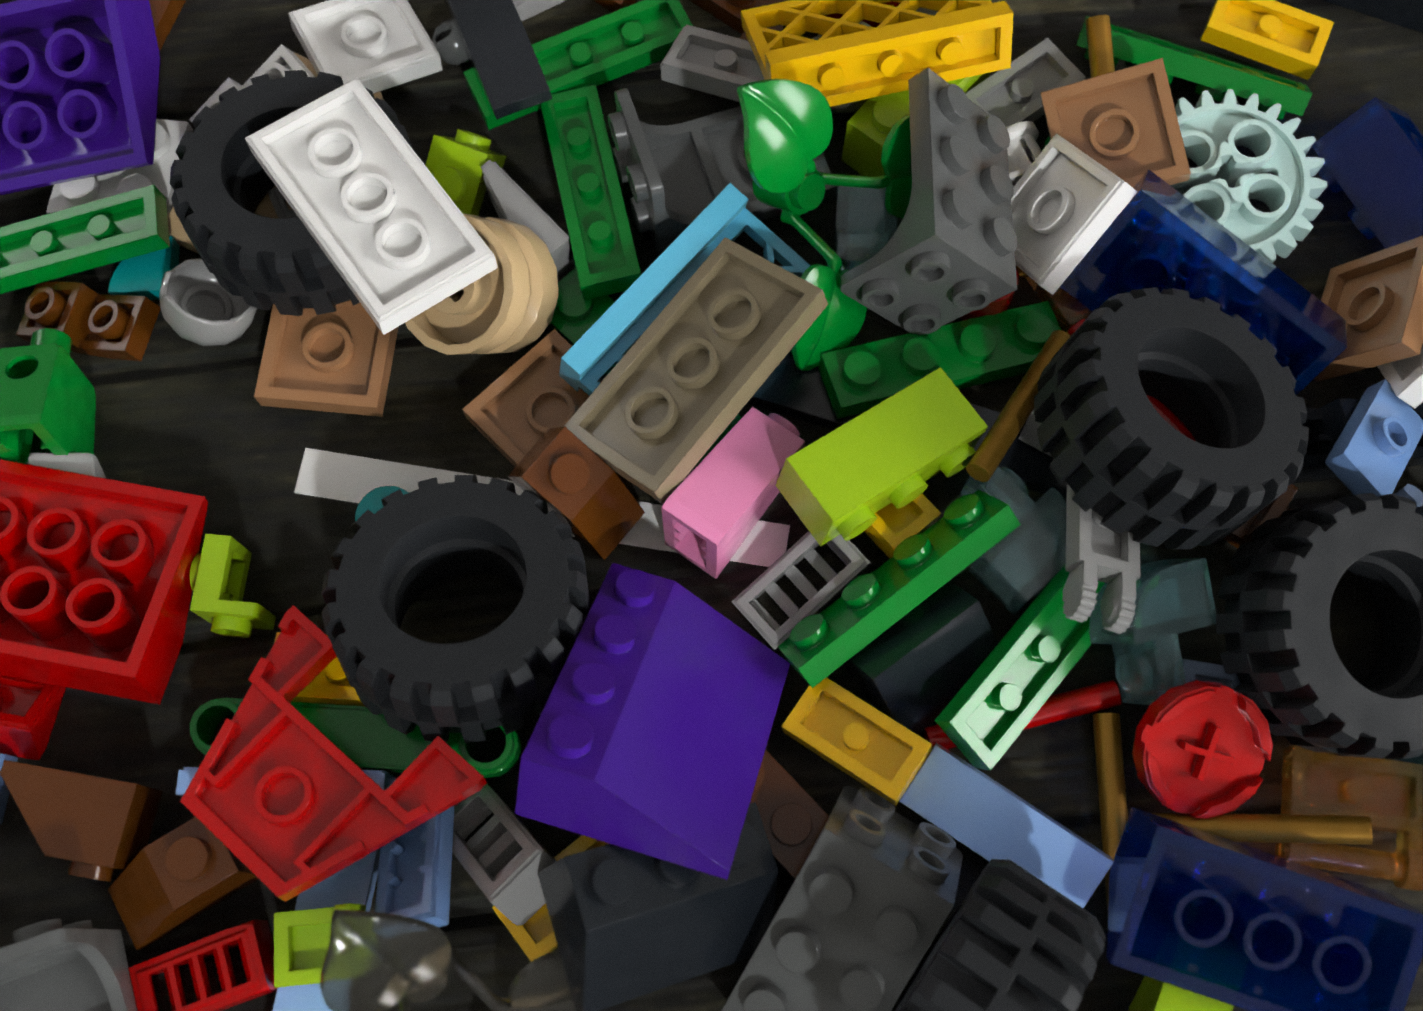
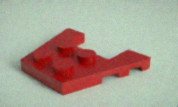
M294 605L286 611L278 627L281 632L266 659L260 657L248 680L252 684L232 720L226 718L180 800L278 898L285 902L477 793L487 784L484 776L443 739L437 736L386 790H383L291 705V701L337 656L332 648L333 645L329 637Z

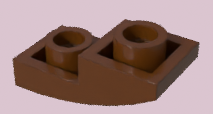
M47 281L35 285L32 294L26 301L25 312L16 335L31 342V336L34 331L45 328L56 329L66 333L72 339L71 352L141 362L159 315L160 306L145 296L104 295L96 293L81 282Z

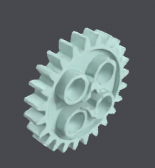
M1233 89L1227 90L1220 104H1215L1208 90L1202 91L1195 108L1184 97L1180 98L1175 106L1186 156L1192 159L1198 167L1190 168L1191 175L1189 181L1136 194L1126 205V209H1142L1132 225L1134 230L1151 227L1154 231L1146 247L1151 249L1162 243L1167 244L1170 247L1165 259L1167 264L1174 262L1181 254L1189 257L1187 267L1188 273L1192 275L1202 262L1209 263L1213 279H1218L1227 264H1231L1237 276L1242 278L1252 267L1253 261L1261 270L1265 271L1276 260V254L1284 259L1287 258L1297 246L1296 240L1302 242L1314 227L1310 221L1317 217L1324 206L1316 199L1327 187V181L1313 177L1324 165V158L1306 157L1307 152L1316 141L1315 137L1296 139L1293 135L1301 122L1298 117L1282 124L1277 120L1281 104H1274L1264 113L1258 110V94L1253 93L1245 106L1238 105ZM1236 146L1249 148L1255 153L1256 157H1248L1241 154ZM1271 172V173H1273V174H1260V173ZM1171 191H1173V192H1175V193H1185V194H1182V195H1174ZM1249 199L1263 201L1271 212L1257 210L1251 205ZM1188 210H1201L1210 217L1212 222L1202 223L1197 221L1190 215Z

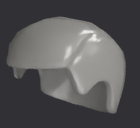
M202 259L185 260L164 274L159 294L160 309L165 321L181 338L201 346L226 345L240 338L252 324L257 308L246 304L242 296H234L226 291L218 283L214 274L209 272Z

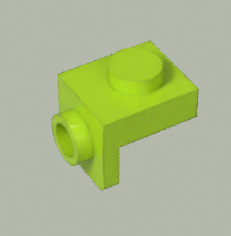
M457 129L455 138L433 135L425 166L462 213L479 216L486 192L481 166L491 160L503 168L506 156L489 150L491 139L470 131Z
M205 534L202 553L196 554L190 568V585L194 591L190 611L212 624L211 631L220 635L247 638L251 637L253 628L274 630L275 615L258 603L242 602L252 553L232 536Z
M347 903L337 904L335 907L274 913V988L368 978L367 963L375 962L378 935L373 933L374 918H366V905Z

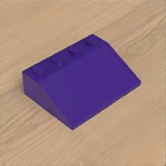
M17 0L0 4V195L153 165L160 53L149 0Z
M612 563L521 757L515 814L728 880L790 663L676 581Z

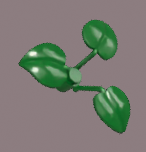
M765 79L737 87V94L743 114L745 158L749 173L753 179L754 195L761 203L782 209L781 221L792 225L827 262V266L821 264L811 265L800 277L821 288L828 302L827 307L792 348L797 369L809 371L819 366L822 353L844 349L853 341L863 325L867 307L841 292L840 278L850 269L841 270L842 260L840 256L800 215L816 209L824 198L825 185L871 189L886 187L885 206L887 212L894 217L904 218L912 190L910 114L899 119L885 139L881 153L884 175L872 177L824 173L817 171L813 159L825 151L833 133L832 113L825 96L813 86L788 79Z

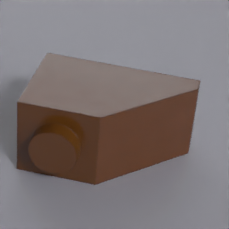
M565 426L548 429L507 476L523 491H532L546 500L548 513L552 510L559 512L571 526L572 534L601 560H605L645 513L615 471Z
M4 760L0 772L43 854L49 857L71 860L68 875L111 882L114 869L125 870L138 853L148 845L163 791L135 783Z
M194 817L145 846L108 888V891L136 950H143L259 878L201 821Z

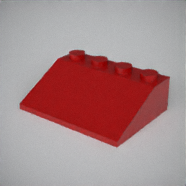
M0 459V675L160 705L183 645L192 595L190 568L194 557L200 551L208 507L206 497Z

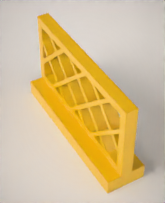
M789 0L741 11L743 30L764 79H788L813 86L825 96L830 107L909 90L908 80L926 68H930L946 82L1011 68L1013 11L1006 1L992 3L991 0ZM894 1L900 4L895 7L881 3ZM921 7L938 12L935 15L917 12L916 10ZM834 13L843 14L840 19L824 16ZM864 19L880 24L874 28L859 23ZM777 25L786 26L782 31L768 28ZM806 31L822 35L818 40L802 37Z

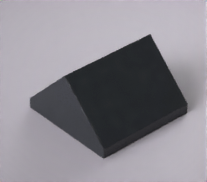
M948 581L846 661L843 666L876 709L917 735H921L925 731V727L936 723L934 720L988 657L998 642L979 600Z

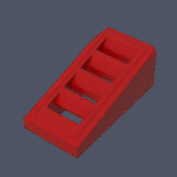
M254 919L128 968L137 1011H159L152 976L163 972L172 1011H222L277 991V988H274V944L268 920ZM239 946L247 979L246 983L238 986L229 952L230 948ZM213 954L222 992L212 995L204 961L205 957ZM188 963L197 998L196 1002L189 1005L186 1002L179 970L180 966Z

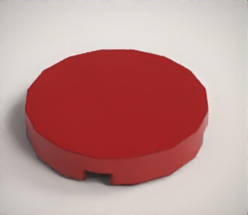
M1194 680L1170 688L1149 705L1136 728L1132 754L1137 776L1154 799L1175 812L1189 814L1193 818L1208 819L1235 811L1255 795L1264 780L1259 776L1264 767V761H1271L1273 742L1268 720L1253 700L1220 682Z

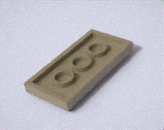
M725 237L564 426L616 473L664 504L667 498L680 485L827 307L828 302L823 290Z

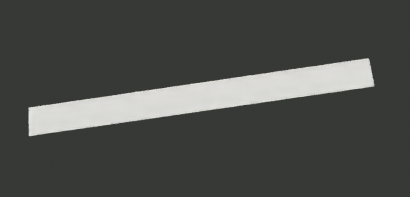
M305 448L294 493L360 503L367 493L381 486H397L410 493L419 489L417 483L419 481L436 477L438 484L455 482V475L473 474ZM476 475L478 483L489 484L492 478ZM514 483L516 494L521 495L523 490ZM637 501L645 513L619 544L677 553L665 545L662 505ZM759 520L730 561L770 567L786 552L790 525Z

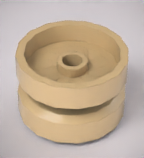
M462 213L495 255L498 268L405 322V324L424 346L446 355L518 352L537 341L552 321L559 296L557 267L547 245L529 227L507 219L483 218L477 215Z

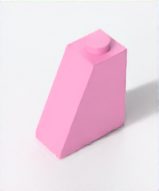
M752 407L661 506L665 545L717 579L780 492L775 485L786 458L804 448L805 441L799 437L800 433L797 428L778 414L770 413L766 416Z

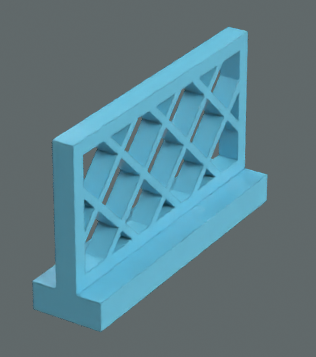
M729 183L561 357L559 376L577 392L582 389L590 396L602 379L616 366L725 237L734 242L744 231L763 248L765 259L774 263L775 258L783 265L780 267L798 277H801L804 271L811 265L745 207L749 199Z

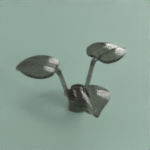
M336 909L333 913L330 942L320 978V988L324 1001L333 1011H385L396 1003L397 1011H411L410 1001L420 1003L438 996L445 989L448 982L447 976L452 972L492 1011H576L562 963V956L559 951L547 953L534 959L515 976L509 986L508 997H500L462 962L457 949H451L447 935L435 925L414 918L381 912Z

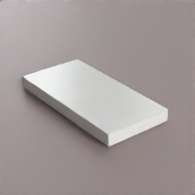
M358 78L349 81L245 137L254 157L383 335L498 268L493 252Z

